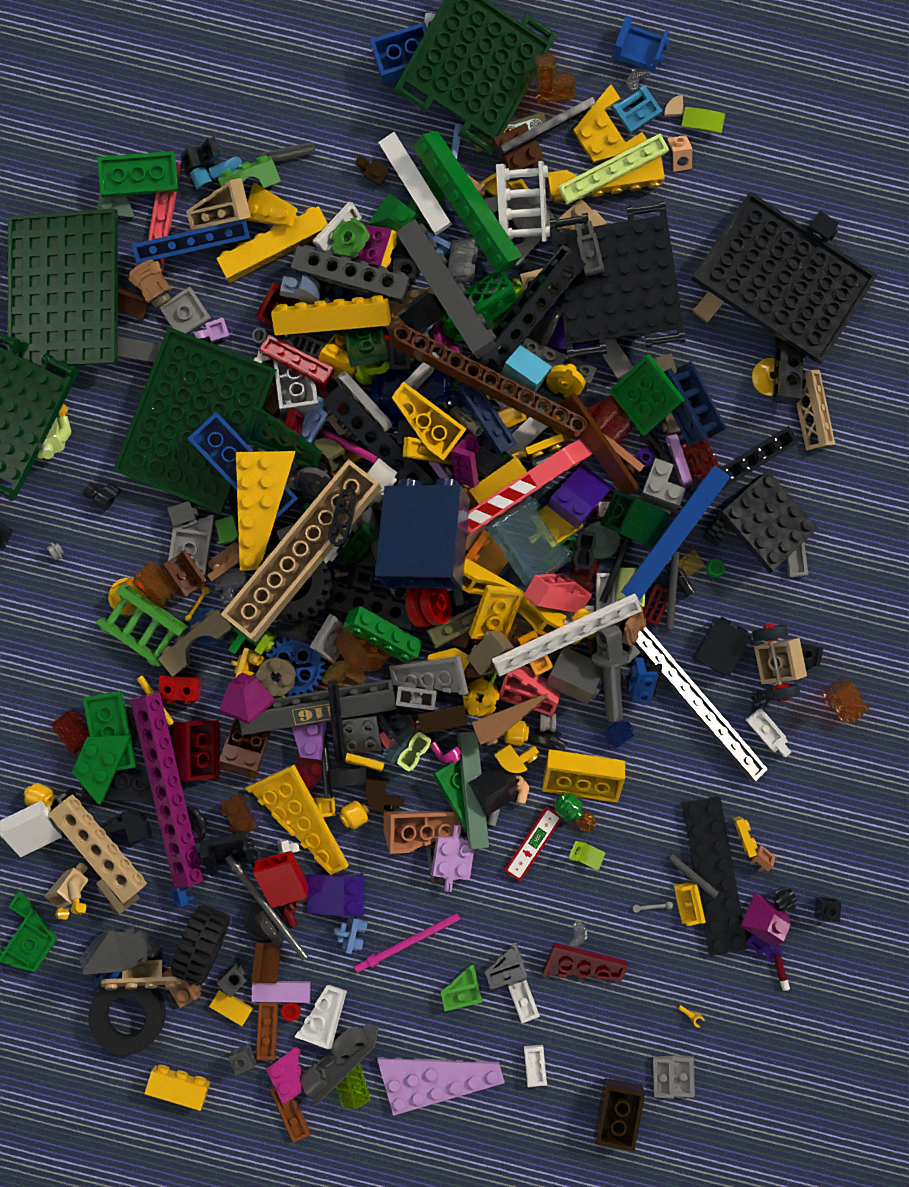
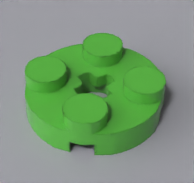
M354 218L347 222L342 221L335 228L332 235V240H334L333 250L340 256H347L351 259L356 258L369 240L370 235L365 225Z

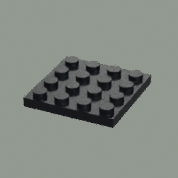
M769 471L762 474L719 513L768 573L773 572L818 529Z

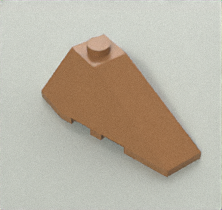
M543 694L472 722L480 745L486 743L489 746L497 743V738L503 736L548 698V694Z

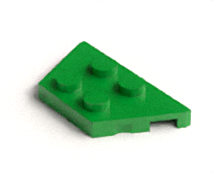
M129 734L119 736H88L72 773L98 804L103 803L130 741L131 735Z

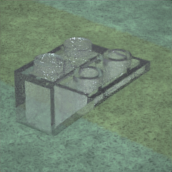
M475 238L452 240L448 269L451 267L457 275V278H455L457 284L461 282L462 285L469 286L470 280L474 281L476 264H473V262H477L479 246L475 245Z

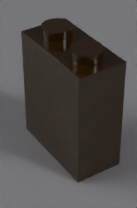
M464 703L419 712L418 717L415 719L417 730H421L422 734L468 725Z

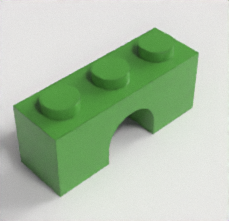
M267 155L256 158V161L250 164L249 162H244L238 165L239 168L223 170L220 172L221 175L218 176L221 187L229 180L241 178L243 183L248 177L258 178L263 188L281 182L272 157H267Z

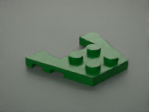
M19 891L9 905V908L25 919L5 950L0 948V962L36 972L58 937L26 896Z

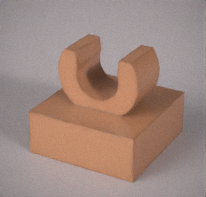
M760 845L755 850L757 855L752 857L750 864L753 865L757 862L760 865L758 868L759 872L764 869L769 871L774 866L775 856Z

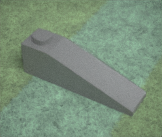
M290 339L280 340V341H282V342H284V343H286V344H288V345L294 347V345H293V343L291 342ZM274 360V369H277L275 377L282 419L285 420L289 409H296L304 416L318 406L317 390L314 382Z

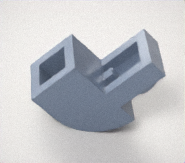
M303 274L302 279L284 276L280 296L297 298L299 303L306 302L309 305L321 300L322 289L319 282L311 276Z

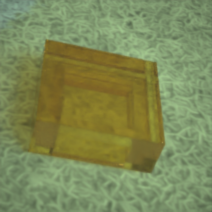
M695 550L679 559V564L688 576L705 566Z

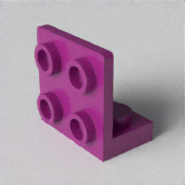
M365 225L370 235L369 240L365 243L358 256L351 259V261L357 263L364 261L373 266H381L392 230Z
M470 432L451 450L455 480L475 488L479 484L475 455L479 448L477 436Z

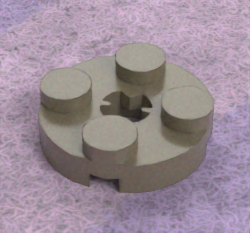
M270 658L264 661L256 672V678L271 696H283L294 687L296 672L293 665L285 659ZM273 673H280L279 682L272 680Z

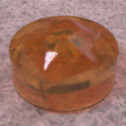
M582 812L583 814L576 821L578 828L586 832L592 831L597 823L596 817L589 812Z

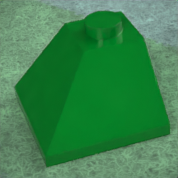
M388 193L367 225L389 228L397 232L415 219L417 221L420 215ZM397 235V237H396V240H397L396 246L399 247L402 242H401L400 238H399L398 235Z

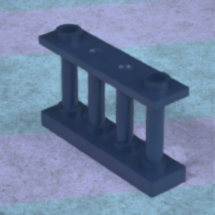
M692 361L678 368L676 375L672 368L664 371L685 399L671 413L689 447L707 438L706 432L709 433L710 437H713L727 429ZM679 381L682 382V384H683V386H684V388H685V390H686L685 392L683 391V389H682V387H681ZM688 398L691 399V401H692V403H693V405H694V407H695L694 409L692 408V406H691V404H690ZM697 415L700 416V418H701V420H702V422H703V424H704L703 426L701 425V423H700V421H699Z
M466 384L458 387L457 390L460 394L448 400L451 408L458 406L465 413H470L474 420L480 424L483 432L477 436L478 448L483 446L502 457L504 455L503 452L517 444L486 394Z

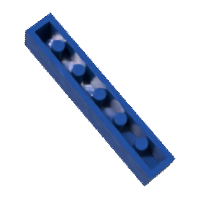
M241 219L131 245L136 263L138 264L148 260L165 258L251 237L246 219Z

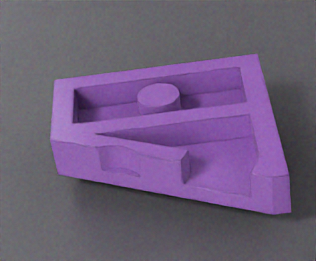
M326 721L292 727L300 757L321 760L327 725Z

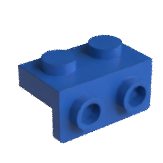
M635 658L634 665L630 667L631 677L630 680H627V691H630L632 702H651L658 673L646 672L643 658Z

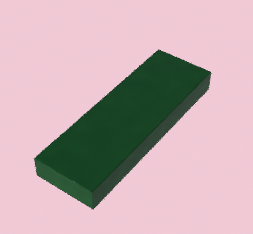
M364 523L340 551L338 557L349 568L354 567L379 538V535L367 523Z

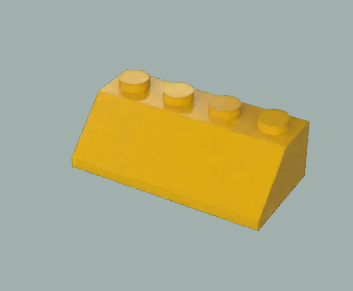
M549 749L542 792L556 794L572 793L576 797L618 803L625 780V761Z

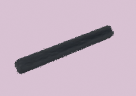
M334 679L329 680L327 683L335 760L339 762L345 760L339 685L338 681Z

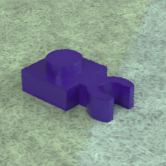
M754 934L747 938L746 943L759 955L765 953L767 960L771 963L775 961L774 956L771 955L772 953L777 954L779 957L782 954L780 948L771 946Z

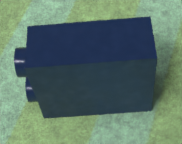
M441 478L436 480L435 485L421 486V482L417 480L400 479L398 486H384L375 577L385 588L462 589L470 499L458 481Z

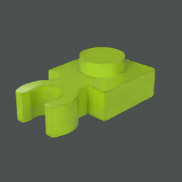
M272 632L266 633L254 651L260 655L266 651L269 652L275 644L273 641L277 636Z

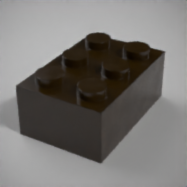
M604 1078L594 1130L596 1144L635 1151L645 1099V1091L642 1085Z

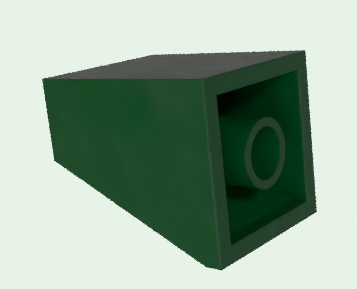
M615 490L600 525L653 548L667 525L671 514L637 497Z

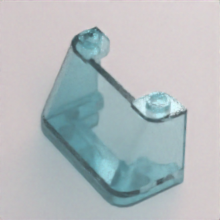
M528 496L486 525L489 534L527 588L535 575L553 574L573 560L571 557L573 554L569 547H564L557 543L538 515L540 505L531 496Z

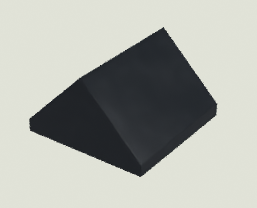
M427 291L397 312L398 317L406 326L420 333L446 314V310L437 296Z
M500 763L468 782L485 816L490 815L517 798V778L504 769Z

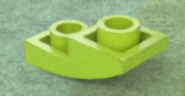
M685 107L681 126L687 129L722 134L726 114L712 110Z

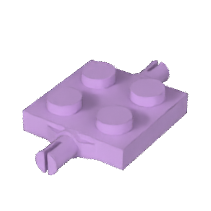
M454 825L452 836L436 837L431 875L446 879L444 891L452 892L453 880H470L474 849L469 850L468 840L460 837L461 825Z

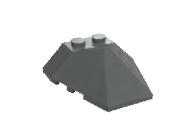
M134 927L123 928V931L106 929L80 956L79 961L83 974L121 972L136 966L137 961L140 959L144 962L147 961V957L157 956L161 952V947L142 930H134Z

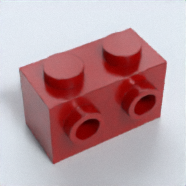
M160 675L158 693H160L161 699H164V703H175V700H183V704H194V701L200 700L202 677Z

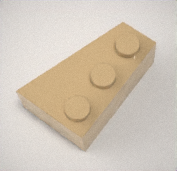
M241 178L229 180L224 186L215 190L210 196L202 199L186 211L191 231L251 217Z

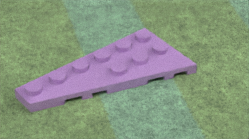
M377 1058L393 1116L505 1083L499 1062Z

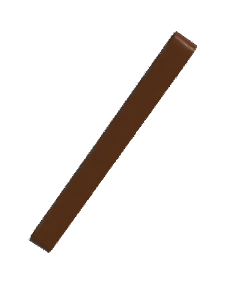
M406 325L396 326L390 337V343L396 349L570 438L578 437L586 429L587 423L582 416ZM397 334H401L404 339H399ZM414 343L420 344L422 349L417 348ZM432 352L439 354L440 358L433 356ZM450 361L455 362L457 367L452 366ZM468 370L472 371L475 376H471ZM485 379L490 380L492 385H488ZM503 388L507 389L510 394H506ZM520 397L526 399L527 403H523ZM538 406L542 407L544 412H541ZM555 415H558L561 418V421H558ZM572 424H575L578 430L574 429Z

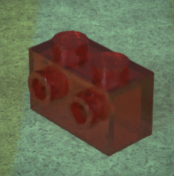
M706 438L689 447L687 442L683 444V453L692 462L691 469L695 476L698 475L699 478L706 476L714 465L719 469L721 468Z

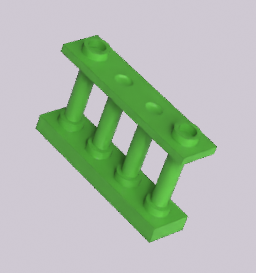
M127 583L120 585L116 590V593L121 598L108 619L105 617L97 620L96 624L100 626L102 631L112 634L145 657L152 666H162L163 664L158 660L162 656L161 651L169 645L174 636L184 634L189 627ZM127 602H131L136 606V611L123 630L114 623ZM143 613H146L152 617V622L138 641L130 633ZM162 624L168 628V632L154 652L145 645L158 625Z

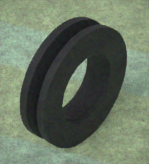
M120 986L116 990H106L104 987L95 996L89 1009L88 1022L90 1031L97 1043L111 1053L118 1055L139 1053L154 1042L164 1026L166 1017L164 1000L156 988L148 989L145 986H137V989H125V986ZM121 997H131L143 1005L146 1012V1022L140 1031L134 1034H124L112 1026L109 1020V1008L114 1000Z

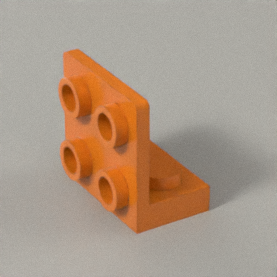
M483 530L465 556V559L473 561L498 576L513 557L514 551L490 536L489 532Z

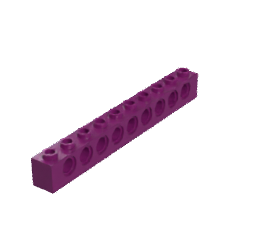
M160 693L148 694L130 699L173 885L174 887H191L204 880Z

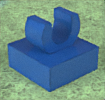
M170 886L175 906H186L188 901L194 899L193 895H186V891L192 889V886Z

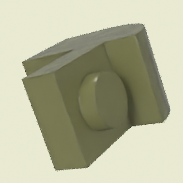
M322 438L312 442L314 446L322 451L319 463L325 464L332 472L347 462L345 449L337 441Z

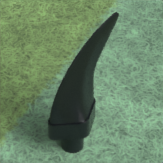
M540 728L529 730L527 741H538L552 750L556 746L564 750L568 744L560 739L562 733L558 731L551 732L550 730L540 732Z

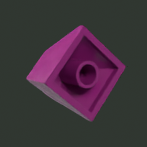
M240 673L229 682L219 710L223 714L250 724L270 707L275 700L257 678Z
M754 893L740 926L774 947L784 942L791 924L789 914L786 911H780L775 904Z

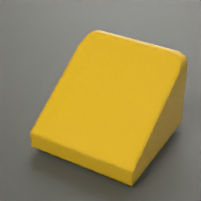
M332 796V799H325V797L313 798L323 817L336 816L334 796Z

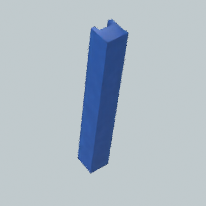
M715 465L709 470L628 580L621 593L627 597L635 593L640 601L730 478L728 474Z

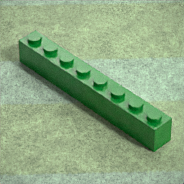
M434 131L422 134L412 147L497 273L512 268L522 256L439 132Z

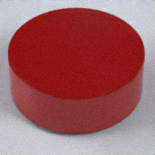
M286 1002L281 1009L283 1019L289 1022L297 1020L301 1013V1007L297 1002Z

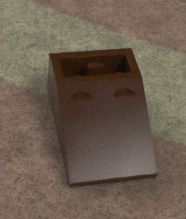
M234 718L219 759V769L257 780L271 731L242 735L239 720Z

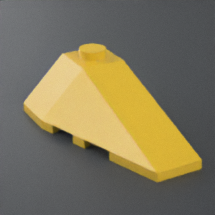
M403 382L392 396L393 401L426 448L444 461L466 428Z

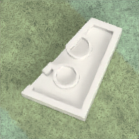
M327 985L315 1003L313 1011L307 1016L304 1025L295 1037L320 1047L331 1049L347 991Z

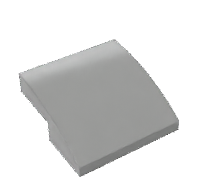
M658 1056L653 1058L654 1097L674 1099V1096L695 1097L694 1056Z

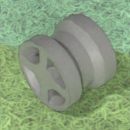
M540 713V732L545 730L556 732V713L553 716Z

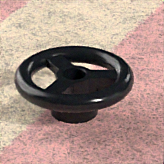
M186 806L191 829L199 835L197 838L194 837V842L200 843L206 835L207 820L197 808Z

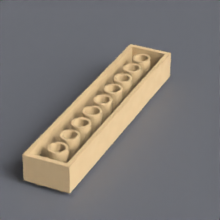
M349 459L221 613L224 618L253 641H258L334 548L328 539V534L341 491L352 489L357 494L358 503L352 521L353 524L382 489L379 482ZM349 494L348 497L343 498L346 501L345 507L341 506L340 508H346L351 511L348 508V503L353 501V498ZM340 513L338 515V522L345 523L349 519L347 513ZM335 525L339 530L337 535H333L335 542H338L342 538L340 535L341 527Z

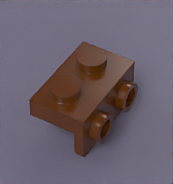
M186 550L181 551L178 556L162 565L183 598L203 587L206 583L205 573L198 569L194 557L187 553Z

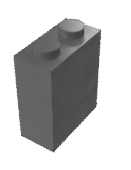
M563 647L545 685L588 705L591 698L595 699L599 692L597 685H601L603 682L602 667L595 665L592 659L567 647Z

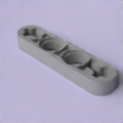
M343 371L336 376L339 386L384 432L392 427L387 416L347 372Z

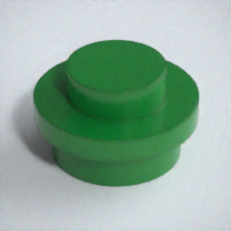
M711 559L706 564V572L710 577L718 578L724 574L725 565L720 559Z

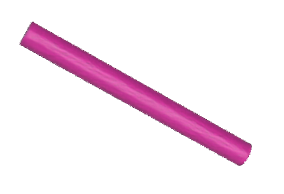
M324 428L320 430L319 434L321 436L337 441L345 449L372 463L377 461V456Z

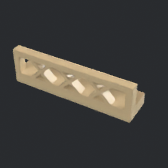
M820 370L806 371L805 378L807 384L804 388V396L806 395L810 398V404L808 408L803 406V398L796 403L806 450L835 445ZM808 414L814 416L812 426L806 423ZM812 433L818 436L819 443L811 445L810 436Z

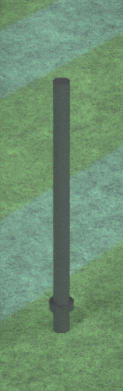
M230 854L225 858L231 867L230 870L237 874L301 960H305L308 957L307 953L240 867L242 866L241 863H237Z

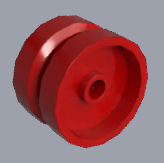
M410 588L407 591L405 606L407 615L414 626L424 628L448 622L452 613V604L447 589Z

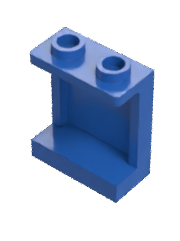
M626 15L611 58L655 72L656 66H661L665 55L661 52L662 50L666 51L670 39H667L669 31L665 30L664 35L660 36L631 26L633 17Z

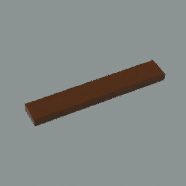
M576 393L561 400L559 405L582 416L586 420V429L580 435L617 489L626 494L637 491L640 488Z

